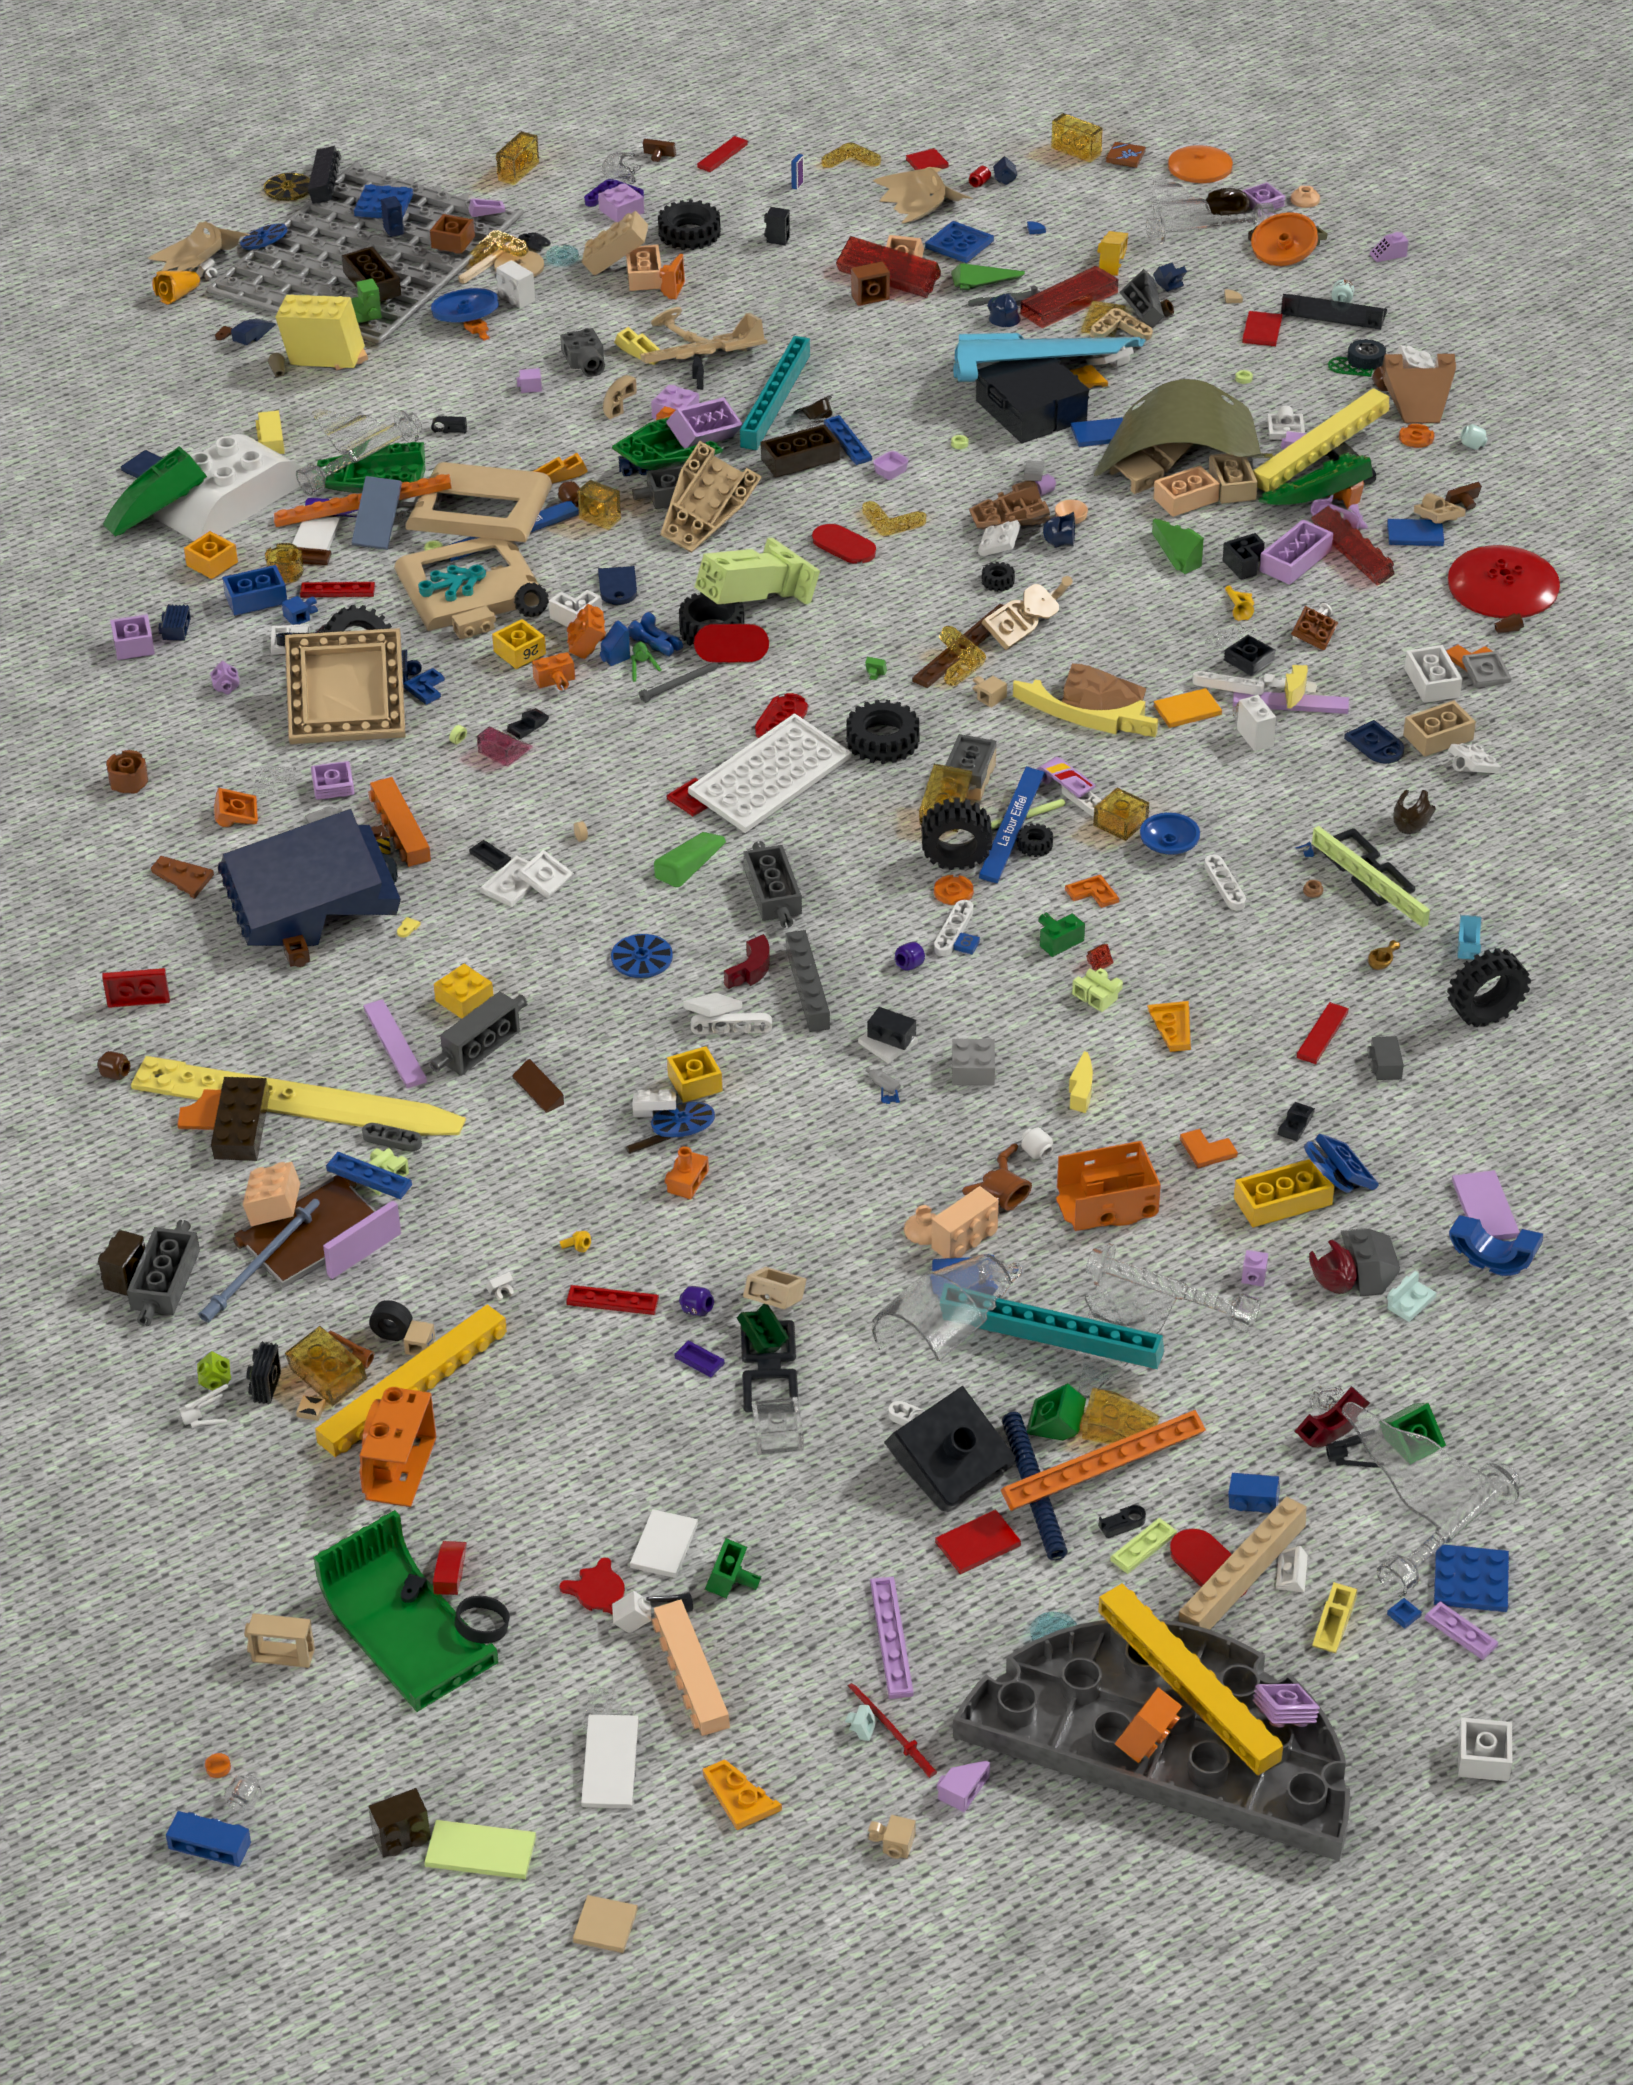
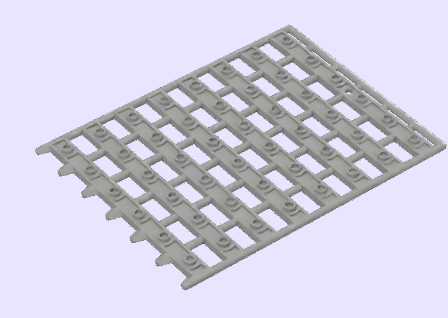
M354 162L335 181L336 186L332 196L345 199L344 203L329 200L313 204L309 200L282 223L287 228L292 225L309 230V233L305 235L287 229V233L276 242L292 246L289 250L273 245L252 249L209 285L207 292L274 313L278 312L285 296L291 295L287 294L290 289L310 296L358 297L357 288L354 291H349L333 286L336 282L354 286V284L343 273L342 266L325 262L324 260L329 257L342 261L341 255L357 251L348 246H343L342 244L345 241L365 248L372 246L377 251L393 255L390 259H383L400 279H403L400 282L401 296H397L394 299L414 304L410 308H406L395 303H389L392 299L381 301V316L394 320L395 322L392 325L377 320L358 323L363 340L381 344L522 216L524 211L523 209L515 212L505 210L502 213L473 217L475 238L484 241L481 244L471 241L462 253L466 257L463 260L443 254L445 250L440 251L437 249L432 251L415 245L418 242L431 245L430 230L443 214L451 215L453 211L470 215L468 193L460 196L452 195L441 191L442 187L440 185L433 188L414 184L415 180L413 177L403 181L386 176V169L375 173L359 168L360 163ZM346 179L363 184V186L357 188L341 182ZM374 184L376 186L389 185L391 187L413 188L412 199L418 200V202L415 204L409 203L403 217L404 234L399 235L411 239L408 243L387 238L389 235L383 228L382 218L354 216L355 206L350 205L358 202L365 185ZM429 203L446 209L440 212L429 207H423V205ZM308 210H312L328 216L322 219L305 213ZM339 218L356 224L350 227L333 222V220ZM410 218L427 223L428 225L424 228L405 221ZM484 219L502 225L496 228L479 223L478 221ZM366 226L383 232L377 235L360 230V228ZM319 233L336 238L337 240L333 243L314 236ZM302 249L319 254V256L311 258L296 252ZM257 257L274 263L266 266L249 260ZM400 258H404L421 264L418 267H414L397 261ZM284 265L300 270V272L296 275L277 268ZM431 266L448 271L449 273L444 276L425 269ZM234 273H238L255 279L252 282H247L231 276ZM310 273L329 280L323 283L306 278L305 276ZM262 281H265L271 284L281 286L282 288L279 291L264 286H260L259 284ZM413 282L430 287L431 289L426 292L407 285Z

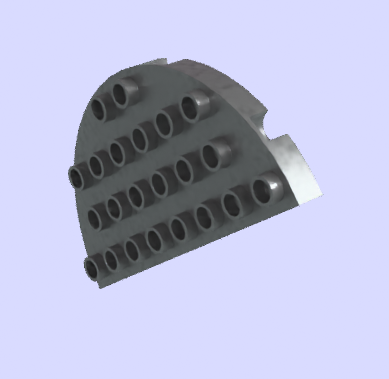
M1158 1619L1167 1625L1169 1631L1175 1637L1183 1641L1185 1647L1191 1653L1198 1656L1200 1662L1208 1670L1214 1672L1216 1678L1232 1691L1233 1696L1240 1703L1242 1702L1248 1707L1249 1712L1256 1719L1264 1723L1266 1729L1273 1736L1280 1739L1283 1745L1281 1762L1259 1776L1106 1620L1078 1624L1055 1631L1012 1652L1006 1658V1673L996 1680L986 1674L964 1699L953 1719V1738L1340 1861L1348 1826L1350 1788H1346L1345 1785L1346 1760L1337 1734L1321 1707L1317 1709L1319 1713L1316 1714L1318 1716L1315 1719L1316 1723H1308L1305 1727H1299L1294 1724H1285L1284 1727L1272 1726L1270 1720L1265 1714L1259 1712V1707L1252 1700L1255 1698L1253 1695L1256 1694L1254 1692L1256 1685L1299 1684L1317 1705L1318 1703L1291 1674L1287 1673L1280 1680H1276L1264 1672L1265 1655L1229 1636L1182 1622ZM1159 1687L1182 1706L1176 1714L1180 1719L1171 1730L1168 1727L1166 1728L1170 1732L1161 1744L1155 1742L1158 1747L1150 1758L1144 1756L1137 1763L1117 1747L1115 1742Z

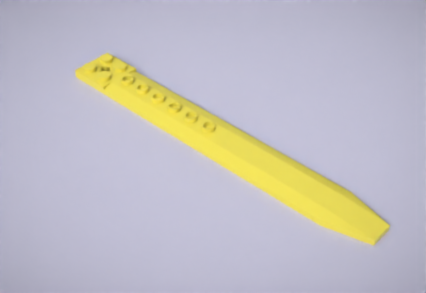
M145 1056L131 1083V1088L198 1100L202 1096L204 1089L221 1090L224 1077H266L186 1065V1062ZM267 1078L270 1092L268 1112L363 1127L368 1123H378L418 1132L421 1136L460 1135L466 1121L465 1117L426 1103Z

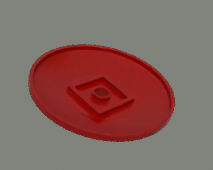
M1489 545L1469 550L1452 563L1448 573L1450 592L1461 605L1476 613L1494 618L1504 619L1513 613L1520 614L1522 618L1539 614L1556 601L1560 589L1558 574L1549 562L1531 551L1514 546Z

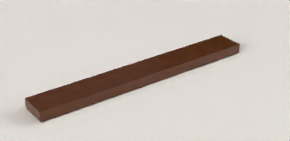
M998 604L913 676L912 682L928 689L991 635L982 624V621L1004 605Z

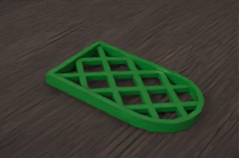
M1335 357L1328 362V368L1335 373L1372 376L1373 368L1370 373L1367 372L1369 369L1364 370L1361 368V372H1357L1355 370L1358 368L1352 369L1350 367L1351 363L1348 365L1344 363L1348 361L1347 357Z

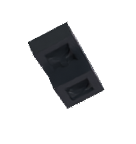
M695 356L692 364V379H697V389L703 390L704 366L701 359Z
M537 708L523 712L521 720L507 725V732L518 739H522L544 725L549 720V716Z
M1295 1102L1288 1110L1286 1119L1278 1128L1277 1135L1297 1142L1309 1124L1315 1108Z

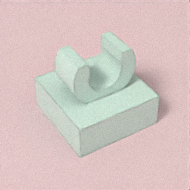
M860 1705L857 1713L850 1712L847 1714L845 1722L852 1723L849 1730L855 1731L859 1739L869 1741L877 1720L869 1705Z

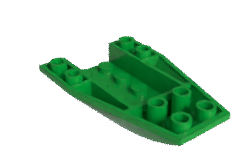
M667 417L646 424L612 445V449L640 468L658 470L683 466L697 445L684 449L666 423L670 418ZM705 442V444L715 449L714 456L722 453L723 449L717 446L715 442Z
M424 442L394 443L318 460L312 484L335 491L362 493L366 476L399 480L402 483L418 481L424 477L426 470Z
M178 446L140 475L123 492L109 511L103 525L115 537L121 535L127 529L180 497L186 496L190 489L202 484L207 476L194 459Z
M1349 452L1342 454L1334 462L1329 460L1323 463V467L1291 483L1282 484L1278 487L1279 489L1273 492L1270 490L1263 493V497L1258 500L1265 504L1291 505L1327 497L1372 477L1371 459L1363 455L1356 457V455L1349 454Z

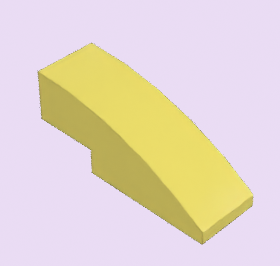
M629 327L619 332L614 341L623 351L640 360V354L660 350L643 333L638 336ZM659 361L651 362V363H649V364L655 365V364L658 363Z
M1292 665V673L1286 674L1284 691L1287 708L1291 709L1305 694L1307 665Z
M1085 1051L1069 1079V1093H1071L1070 1109L1086 1113L1090 1104L1093 1076L1091 1059L1088 1052Z
M1333 1582L1312 1647L1337 1653L1354 1608L1357 1589Z

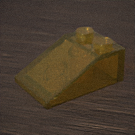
M934 763L919 809L920 825L923 816H927V810L929 808L934 810V804L939 802L940 805H943V800L949 799L950 803L954 802V798H960V802H964L967 799L972 771ZM954 829V830H949V831L958 832L959 829Z
M1092 1388L1083 1420L1082 1439L1111 1444L1158 1425L1160 1416L1116 1392Z

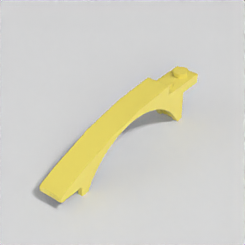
M1035 679L1033 684L1016 680L1013 682V697L1052 716L1112 734H1116L1118 730L1151 737H1156L1158 719L1145 716L1146 701L1140 700L1129 706L1112 710H1088L1059 701L1046 691L1040 680Z

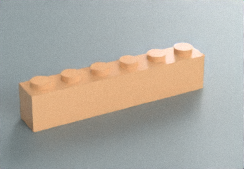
M682 1600L655 1607V1618L651 1619L655 1633L659 1632L661 1635L659 1638L662 1651H667L669 1655L667 1662L670 1670H675L676 1676H674L678 1690H683L684 1695H682L686 1710L691 1709L690 1719L693 1728H699L701 1736L730 1728L728 1711Z

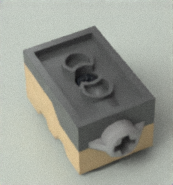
M959 734L943 769V794L981 801L985 786L989 783L990 774L993 773L996 766L997 741Z

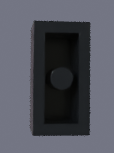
M770 207L768 213L764 215V223H766L764 237H766L767 243L786 246L790 238V210Z
M878 1007L867 1021V1037L905 1050L916 1036V1019L882 1007Z

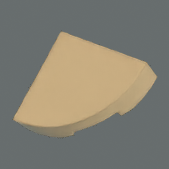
M1225 289V303H1242L1243 297L1241 294Z

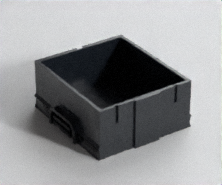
M1041 358L999 361L998 363L977 369L976 401L1021 444L1052 434V431L1058 432L1069 428L1071 423L1087 421L1090 389L1078 379L1077 375H1074L1061 364L1060 359Z

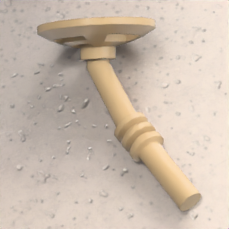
M681 307L668 309L651 321L652 326L665 325L683 337L685 341L691 343L709 340L697 336L696 333L684 331L675 325L674 320L681 314Z

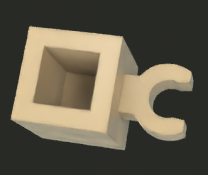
M977 676L973 679L976 685L972 689L977 692V700L992 708L1007 697V683L997 677L991 676L984 680L982 677Z
M891 1815L887 1827L881 1823L871 1821L868 1832H870L868 1839L874 1842L883 1841V1853L891 1858L899 1859L902 1857L908 1859L916 1834V1820Z

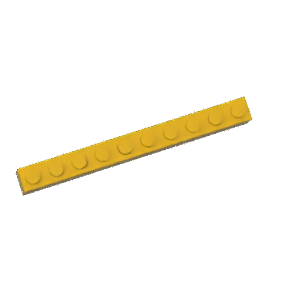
M486 1304L315 1428L317 1443L334 1457L341 1453H346L354 1443L363 1439L364 1426L369 1409L375 1399L382 1398L383 1392L387 1388L399 1387L422 1392L433 1389L440 1380L451 1376L462 1364L469 1363L473 1356L485 1351L496 1339L503 1338L507 1332L506 1318Z
M1121 1583L1099 1596L1098 1612L1257 1776L1281 1762L1283 1745L1280 1739L1273 1736L1266 1729L1264 1723L1256 1719L1249 1712L1248 1707L1244 1703H1240L1233 1696L1232 1691L1216 1678L1214 1672L1208 1670L1200 1662L1198 1656L1191 1653L1185 1647L1183 1641L1175 1637L1169 1631L1167 1625L1153 1615L1152 1610L1137 1598L1134 1591L1129 1590Z

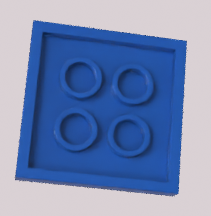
M374 184L365 185L354 209V216L382 218L380 200L396 196L402 205V215L404 217L413 196V188L391 187L389 185L376 186Z
M952 221L926 241L925 248L967 263L994 241V235Z
M1436 1544L1434 1605L1442 1602L1450 1607L1498 1612L1508 1611L1509 1551Z

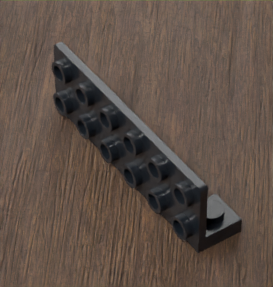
M1283 294L1281 314L1381 330L1387 309Z

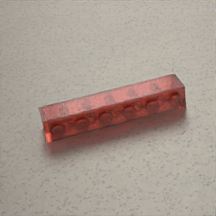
M1327 506L1311 517L1313 524L1333 533L1332 545L1377 586L1395 575L1393 561L1389 557L1386 558L1378 547L1375 548L1368 538H1364L1357 528L1354 529L1347 519L1341 518L1337 510Z

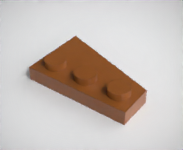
M160 856L151 867L153 874L168 883L177 886V889L190 894V897L193 899L199 895L214 876V870L164 856Z

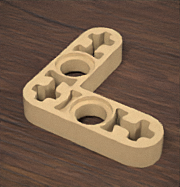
M1113 308L1092 325L1090 337L1105 338L1119 327L1130 335L1146 339L1147 341L1151 339L1153 330L1150 326L1119 308Z

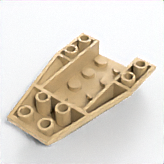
M699 441L681 469L660 533L661 536L691 553L744 506L762 476L748 468L741 472L715 457V449Z

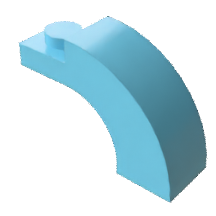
M1460 914L1458 958L1474 960V955L1481 953V916Z

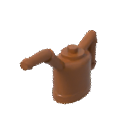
M1013 1143L997 1157L999 1169L986 1173L983 1176V1182L965 1186L962 1189V1193L966 1196L981 1186L999 1200L998 1205L1009 1211L1017 1207L1028 1197L1032 1188L1031 1182L1008 1170V1157L1017 1151L1018 1145Z

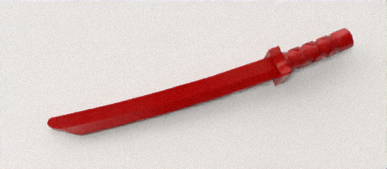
M848 1684L847 1686L865 1705H869L872 1713L904 1747L903 1754L905 1756L910 1755L929 1778L936 1775L937 1771L917 1749V1741L914 1739L908 1742L856 1685Z

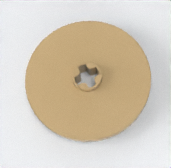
M527 250L506 252L499 256L494 263L496 271L497 267L512 260L531 271L534 277L539 275L544 269L543 258L539 254Z

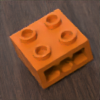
M587 604L584 609L578 612L574 622L569 623L567 627V643L570 653L586 659L589 654L594 652L598 642L604 639L606 635L604 612L600 608Z

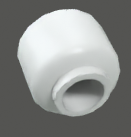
M1042 1128L1028 1129L1023 1133L1021 1146L1031 1158L1043 1160L1052 1153L1053 1139Z

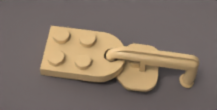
M1064 576L1058 588L1051 593H1048L1043 586L1033 584L1024 591L1023 601L1012 600L986 617L982 624L1001 646L1008 650L1034 631L1038 624V617L1049 619L1058 612L1059 605L1056 600L1072 584V578Z

